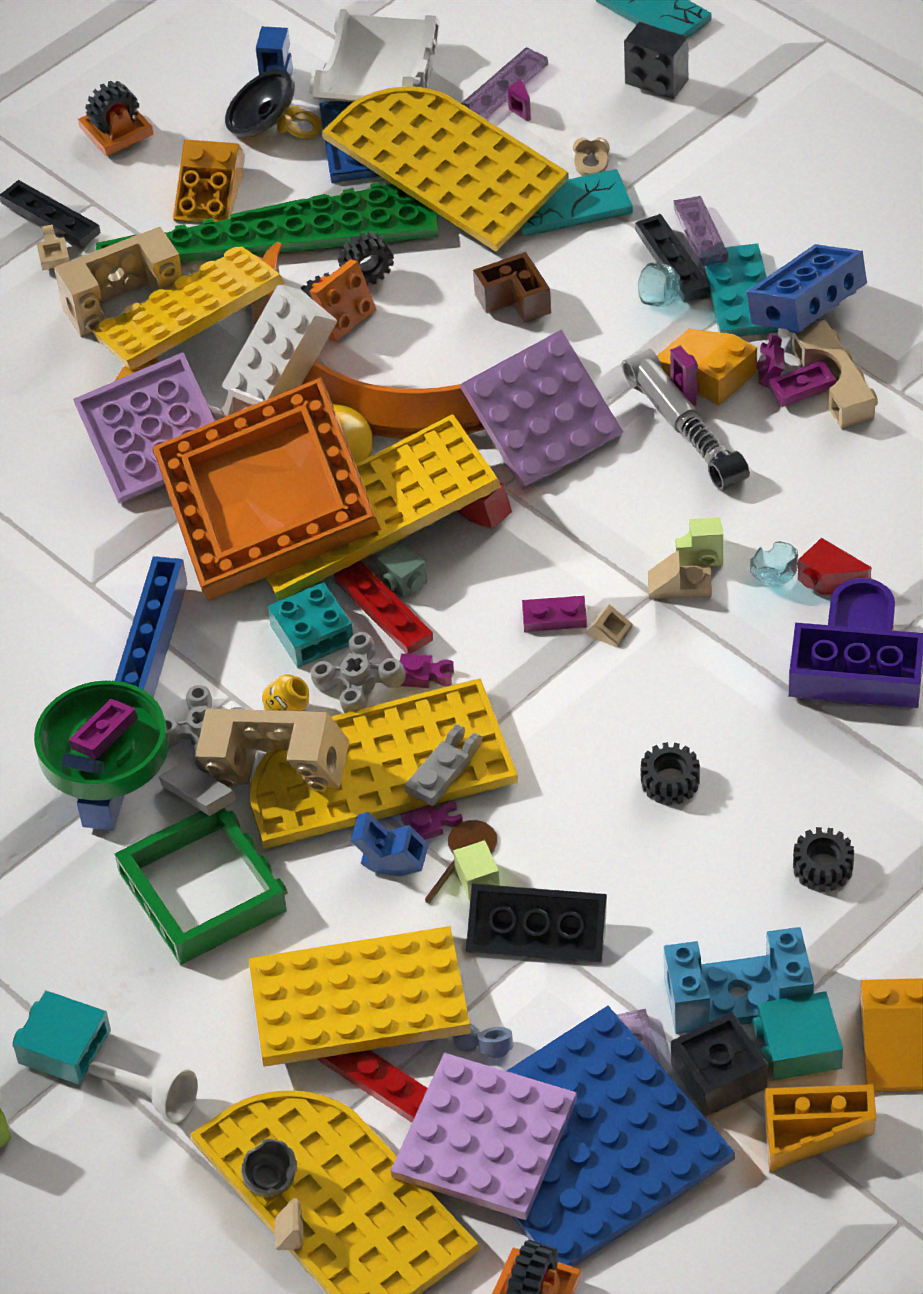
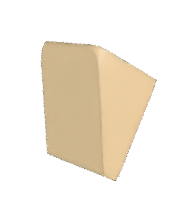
M609 604L597 615L585 633L592 638L617 647L631 629L633 623Z
M298 1198L292 1199L275 1219L276 1250L302 1249V1246H304L303 1215Z

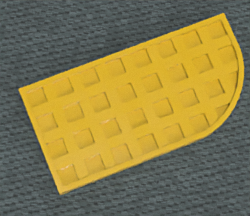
M393 87L367 94L351 103L322 131L323 139L495 252L569 179L568 172L449 95L428 88Z
M453 414L356 464L381 530L266 577L278 600L295 595L299 591L317 582H321L328 576L350 567L357 561L377 553L388 545L406 538L417 530L431 525L448 514L458 511L477 499L501 488L498 478Z
M478 678L362 708L357 711L331 716L349 739L340 788H327L325 791L311 789L303 780V776L296 772L297 768H293L286 760L288 751L274 750L271 753L266 752L256 768L250 788V802L264 849L355 826L357 816L369 812L378 820L430 805L405 792V784L442 741L445 742L447 734L457 724L466 729L463 739L456 747L457 749L462 750L464 742L472 733L482 736L480 748L470 759L469 765L435 804L518 783V775L482 680Z
M274 1091L258 1094L231 1105L190 1134L191 1142L274 1235L277 1215L292 1199L298 1198L303 1215L304 1246H302V1249L288 1251L327 1294H421L479 1251V1243L428 1189L392 1178L391 1168L396 1160V1154L354 1110L335 1099L304 1091ZM264 1139L283 1141L294 1151L297 1161V1171L293 1184L287 1191L273 1198L256 1196L245 1186L241 1175V1167L248 1150H252L261 1144Z

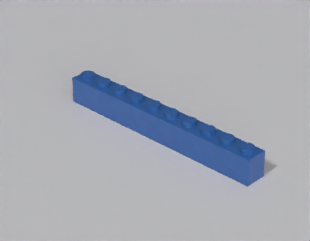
M152 557L114 680L135 685L149 693L153 698L188 584L183 559ZM124 796L107 800L78 798L77 807L82 827L114 831Z

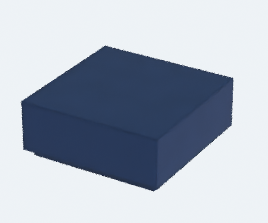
M66 753L63 756L61 766L102 775L105 763Z

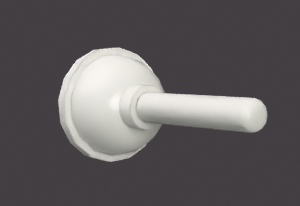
M96 1061L89 1065L88 1070L91 1075L146 1092L147 1096L152 1098L155 1109L162 1115L163 1119L172 1124L180 1123L187 1118L197 1098L198 1079L195 1072L187 1068L168 1071L159 1078L153 1077L149 1079Z

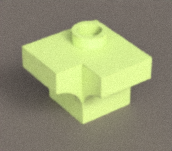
M720 517L689 519V532L683 537L675 538L676 551H679L680 566H723L724 534Z

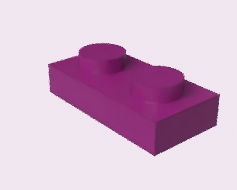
M680 345L670 350L671 380L693 406H697V392L699 389L696 371H698V363L692 354L689 355Z
M823 360L769 379V389L782 407L826 392L836 384V378Z
M585 595L522 600L524 632L587 628Z
M110 699L69 739L72 750L97 759L138 719L136 709Z

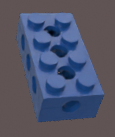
M814 244L746 291L751 324L761 325L767 329H786L791 333L804 331L812 322L822 318L826 312L837 307L840 302L854 295L858 289L867 284L863 251Z

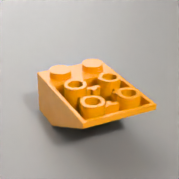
M184 139L173 213L174 221L203 223L202 220L213 218L214 222L230 219V214H232L242 181L245 154L239 143Z

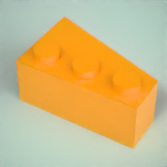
M874 1084L765 1088L764 1109L769 1172L874 1135L877 1118Z

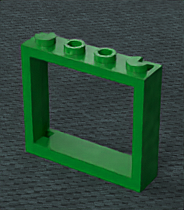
M223 808L211 816L199 811L114 853L120 876L180 965L287 911L285 895L288 894L285 884L280 878L275 879L273 877L267 858L264 855L259 856L257 854L252 837L249 833H242L238 818L232 810L228 812ZM221 828L265 892L183 933L140 868Z

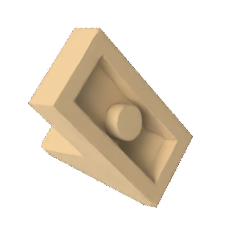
M675 551L648 571L649 599L712 597L710 565L680 566L679 551Z

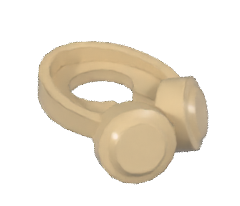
M581 137L574 142L575 168L581 176L606 171L608 166L607 153L610 150L608 141L602 137H598L593 141ZM591 152L595 155V159L599 161L596 166L592 167L586 166L583 163L585 159H588V155Z

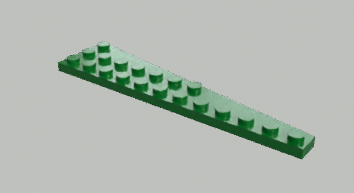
M381 182L370 184V189L355 192L354 188L342 190L343 193L337 196L330 197L327 194L312 196L307 199H298L230 214V219L214 222L213 218L202 220V225L187 228L186 224L177 225L172 231L165 232L179 253L180 263L220 259L224 257L226 251L234 247H244L254 255H262L276 242L282 244L279 253L343 247L345 242L349 244L352 242L351 237L355 236L358 239L360 238L359 233L363 232L366 236L368 232H373L374 235L377 233L385 242L439 237L436 212L395 185L388 184L382 186ZM136 235L96 243V251Z

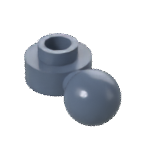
M470 1024L471 1034L453 1036V1041L460 1050L471 1051L479 1046L480 1052L487 1054L490 1058L504 1057L514 1047L512 1031L505 1027H492L480 1032L475 1025Z

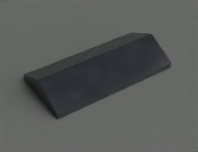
M472 884L466 952L602 962L606 933L607 894Z

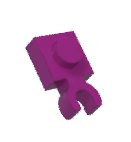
M772 333L769 334L768 344L762 342L760 346V353L762 355L758 359L756 366L759 384L769 388V379L780 376L785 370L784 348L781 347L782 338Z
M401 653L400 662L404 667L406 676L401 686L429 688L430 681H435L441 686L452 685V675L443 673H454V661L441 660L433 663L432 655Z
M449 801L436 811L432 805H427L401 814V821L404 826H411L424 840L442 835V826L455 827L463 822L462 814L448 815L449 812L457 810L456 802Z

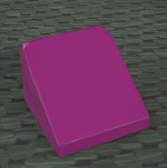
M520 79L507 88L508 108L524 120L530 121V97L523 80Z

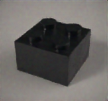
M638 22L624 40L625 84L674 99L689 80L688 37Z

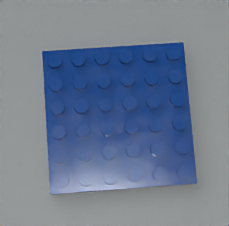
M609 1005L506 1070L510 1073L577 1093V1102L527 1219L524 1220L511 1216L529 1240L557 1248L558 1258L556 1261L575 1267L735 1160L733 1149Z

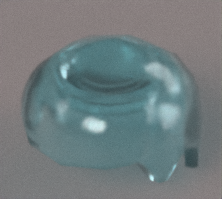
M664 263L647 264L641 271L638 280V294L641 302L645 305L663 308L675 301L680 290V278L675 269Z
M781 541L775 542L769 551H764L760 547L755 556L750 559V573L764 585L778 586L786 584L796 575L798 549L792 544Z

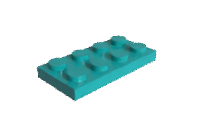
M759 244L701 250V260L706 280L710 284V298L718 332L735 334L738 337L778 332L779 328L767 329L761 325L751 324L746 291L767 277Z

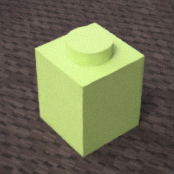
M485 840L453 851L455 871L469 901L472 884L500 886L499 870Z

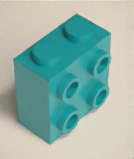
M325 582L268 605L270 626L297 668L349 646V641L353 636L352 623Z
M45 990L40 1000L33 1003L29 1012V1018L23 1028H19L14 1035L12 1046L18 1064L80 1085L89 1069V1065L94 1061L111 1032L107 1011Z
M827 991L758 1003V1017L752 1018L753 1030L756 1039L762 1038L764 1046L760 1047V1053L768 1063V1067H770L773 1081L842 1069L843 1046Z

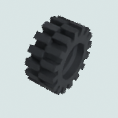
M364 232L359 233L360 238L357 239L353 236L350 238L352 240L350 244L348 242L344 243L345 250L340 249L339 255L341 257H338L337 261L339 267L350 259L358 261L367 286L368 282L375 285L377 284L376 279L380 278L382 281L385 278L383 274L390 273L391 269L389 266L394 265L392 260L394 255L379 234L376 233L374 235L373 232H368L366 236ZM371 256L366 262L361 263L366 257Z
M668 742L662 743V749L655 745L652 747V752L647 750L644 753V758L641 759L640 775L643 792L647 791V797L650 799L655 796V802L660 804L662 799H666V805H672V800L674 799L677 800L678 804L683 803V796L688 800L691 799L693 792L696 793L698 791V784L700 785L699 759L697 760L696 753L694 751L690 753V748L686 745L680 749V743L674 742L673 747H669ZM671 768L677 769L683 774L676 778H664L658 775V772Z
M816 827L815 834L809 829L805 831V837L800 835L797 838V843L793 847L795 877L799 876V882L802 885L808 881V889L814 890L815 885L819 886V892H825V886H829L830 890L834 891L837 890V883L843 887L846 884V879L850 880L852 877L854 846H851V840L848 837L844 839V833L841 831L834 835V828L828 827L827 832H822V827ZM817 854H828L836 858V861L832 864L820 865L814 863L810 858Z

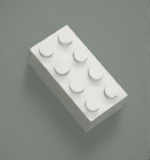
M278 284L222 386L228 392L229 389L236 388L263 400L301 386L336 325L337 320L302 290Z

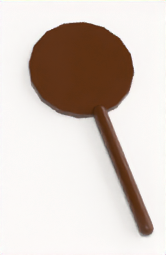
M466 820L457 824L451 830L448 836V847L454 855V850L485 840L492 854L497 846V834L493 827L486 822ZM454 860L425 897L426 903L432 901L455 870Z

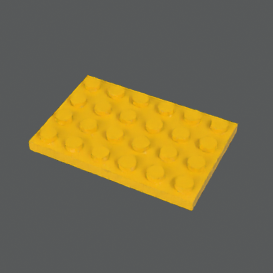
M234 247L226 251L224 257L217 261H209L201 265L199 271L194 274L175 280L174 285L169 288L153 292L146 301L128 306L121 315L103 320L99 327L92 331L96 339L132 371L272 292L278 284L284 285L285 283L280 273L244 247Z
M451 926L249 958L263 1067L471 1034Z

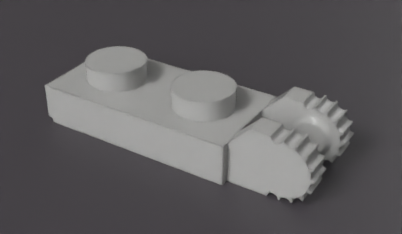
M455 725L447 734L445 742L442 741L405 784V792L434 806L469 765L470 759L480 748L482 736L472 733L464 742L462 750H459L456 747L463 739L466 729L461 725Z

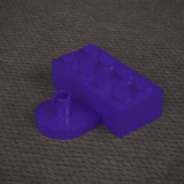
M855 578L845 581L832 593L828 625L795 622L789 669L788 697L919 708L923 666V633L893 631L895 598L890 589L883 583L869 578Z

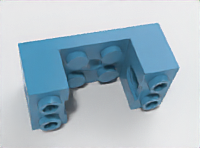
M801 927L766 931V955L706 964H701L698 941L663 946L664 980L675 1034L691 1032L732 1012L741 1025L752 1024V1018L758 1017V1003L814 993V981ZM740 987L745 989L747 993L744 996L735 997L729 991Z

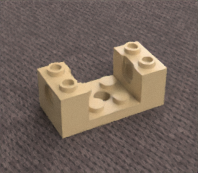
M160 226L54 267L62 309L80 337L92 333V330L98 328L99 324L105 320V314L100 307L101 302L145 285L151 294L160 289L165 290L174 285L175 280L183 276L179 253ZM118 268L115 273L110 274L112 269Z
M206 708L195 757L217 781L227 787H235L237 784L250 783L257 750L267 753L274 752V750H287L286 760L293 768H297L296 772L303 776V780L308 787L318 791H325L327 788H340L349 739L327 712Z

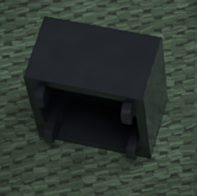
M733 1012L671 1040V1065L705 1116H709L768 1088V1063Z

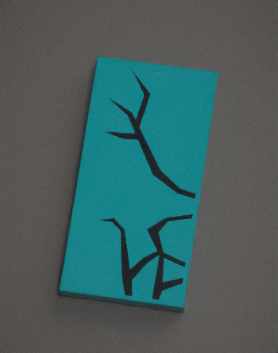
M596 0V2L636 25L638 22H643L690 37L712 20L711 12L690 0Z
M617 169L568 179L528 219L520 230L524 237L633 213V205Z

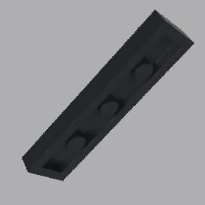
M19 179L0 194L1 204L42 227L53 225L56 235L61 238L64 237L65 240L81 249L101 233L99 224Z
M662 214L635 222L636 233L684 303L710 294V284Z

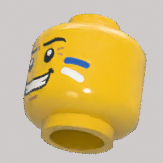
M291 674L279 676L267 685L262 692L264 709L272 711H304L309 704V688L306 682Z

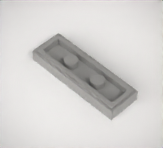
M186 761L158 776L164 788L208 816L236 801L232 789Z

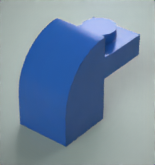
M369 812L357 816L350 841L363 853L361 864L364 867L378 874L405 876L422 871L429 846L411 826L407 825L388 831Z

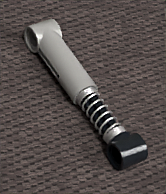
M647 349L622 361V370L628 383L634 388L638 386L676 432L682 433L688 439V442L692 444V447L705 459V462L708 464L709 476L717 489H726L749 478L750 471L744 456L737 450L733 452L727 450L723 444L719 443L717 438H714V434L710 433V429L705 428V423L701 422L699 411L664 372L658 356L652 349Z

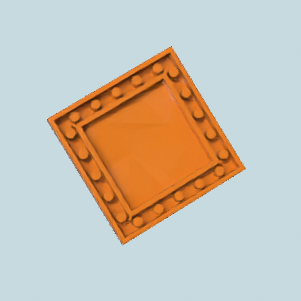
M321 377L152 447L198 582L208 601L381 530Z

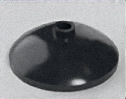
M274 69L266 71L250 80L230 102L225 114L226 128L234 136L251 137L276 125L287 112L294 97L295 81L292 76L285 70Z

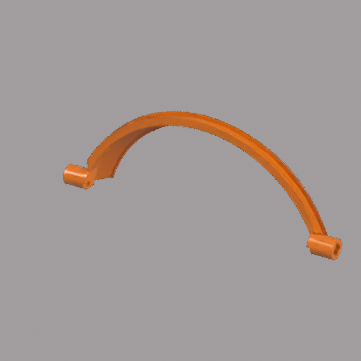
M276 242L266 251L263 258L256 256L278 273L279 265L277 259L282 244ZM274 290L252 302L254 326ZM315 360L301 384H306L321 377L332 404L344 405L359 412L367 421L372 435L405 439L452 414L467 434L486 430L461 390V384L423 389L378 386L339 374Z

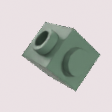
M399 542L377 558L379 579L392 592L395 591L403 599L411 593L420 590L427 583L425 561L403 543Z

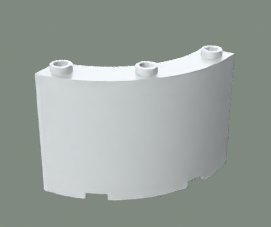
M340 8L339 17L336 16L334 21L336 37L328 63L324 64L323 70H315V78L310 79V94H313L312 97L318 100L354 102L367 94L387 88L406 86L428 88L433 69L432 65H428L430 55L436 54L440 21L435 15H425V20L354 15L349 14L346 9Z

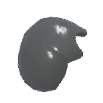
M264 1139L257 1147L248 1150L243 1159L241 1175L244 1184L256 1196L277 1197L287 1191L293 1184L297 1171V1161L294 1151L286 1143L274 1139Z

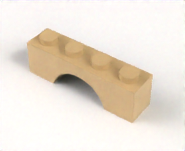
M824 319L808 325L802 332L792 333V351L801 366L805 367L823 360L836 378L837 383L829 388V411L839 427L844 429L874 419L875 406L878 404L876 392L873 388L869 389L860 368L857 369L853 364L852 356L849 350L844 349L841 345L837 331L835 329L832 330Z

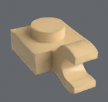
M53 225L43 226L44 241L36 243L42 271L54 269V267L70 261L65 238L56 239Z

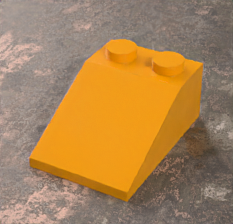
M688 329L657 355L662 369L671 377L670 350L681 345L689 355L692 354L698 363L696 378L699 390L697 393L718 406L757 374V347L735 334Z
M923 978L861 980L860 1015L866 1085L874 1084V1092L923 1091Z

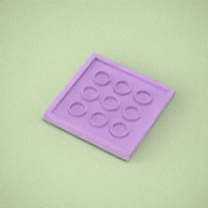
M562 329L464 381L460 385L461 390L522 490L623 433L622 428Z
M184 352L73 399L119 504L165 484L152 449L153 446L215 421Z
M444 1053L391 1168V1176L400 1181L526 1220L577 1102V1093Z

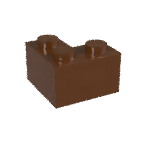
M527 252L473 270L474 293L486 313L513 304L524 322L551 314L550 287Z

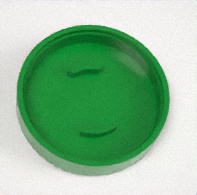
M103 680L73 687L49 703L37 721L34 732V744L41 771L55 788L75 798L107 800L127 795L141 788L158 773L168 753L169 737L163 711L158 702L149 693L129 683ZM110 699L136 709L138 719L95 759L105 763L102 775L61 766L63 756L66 753L91 758L72 750L69 739Z

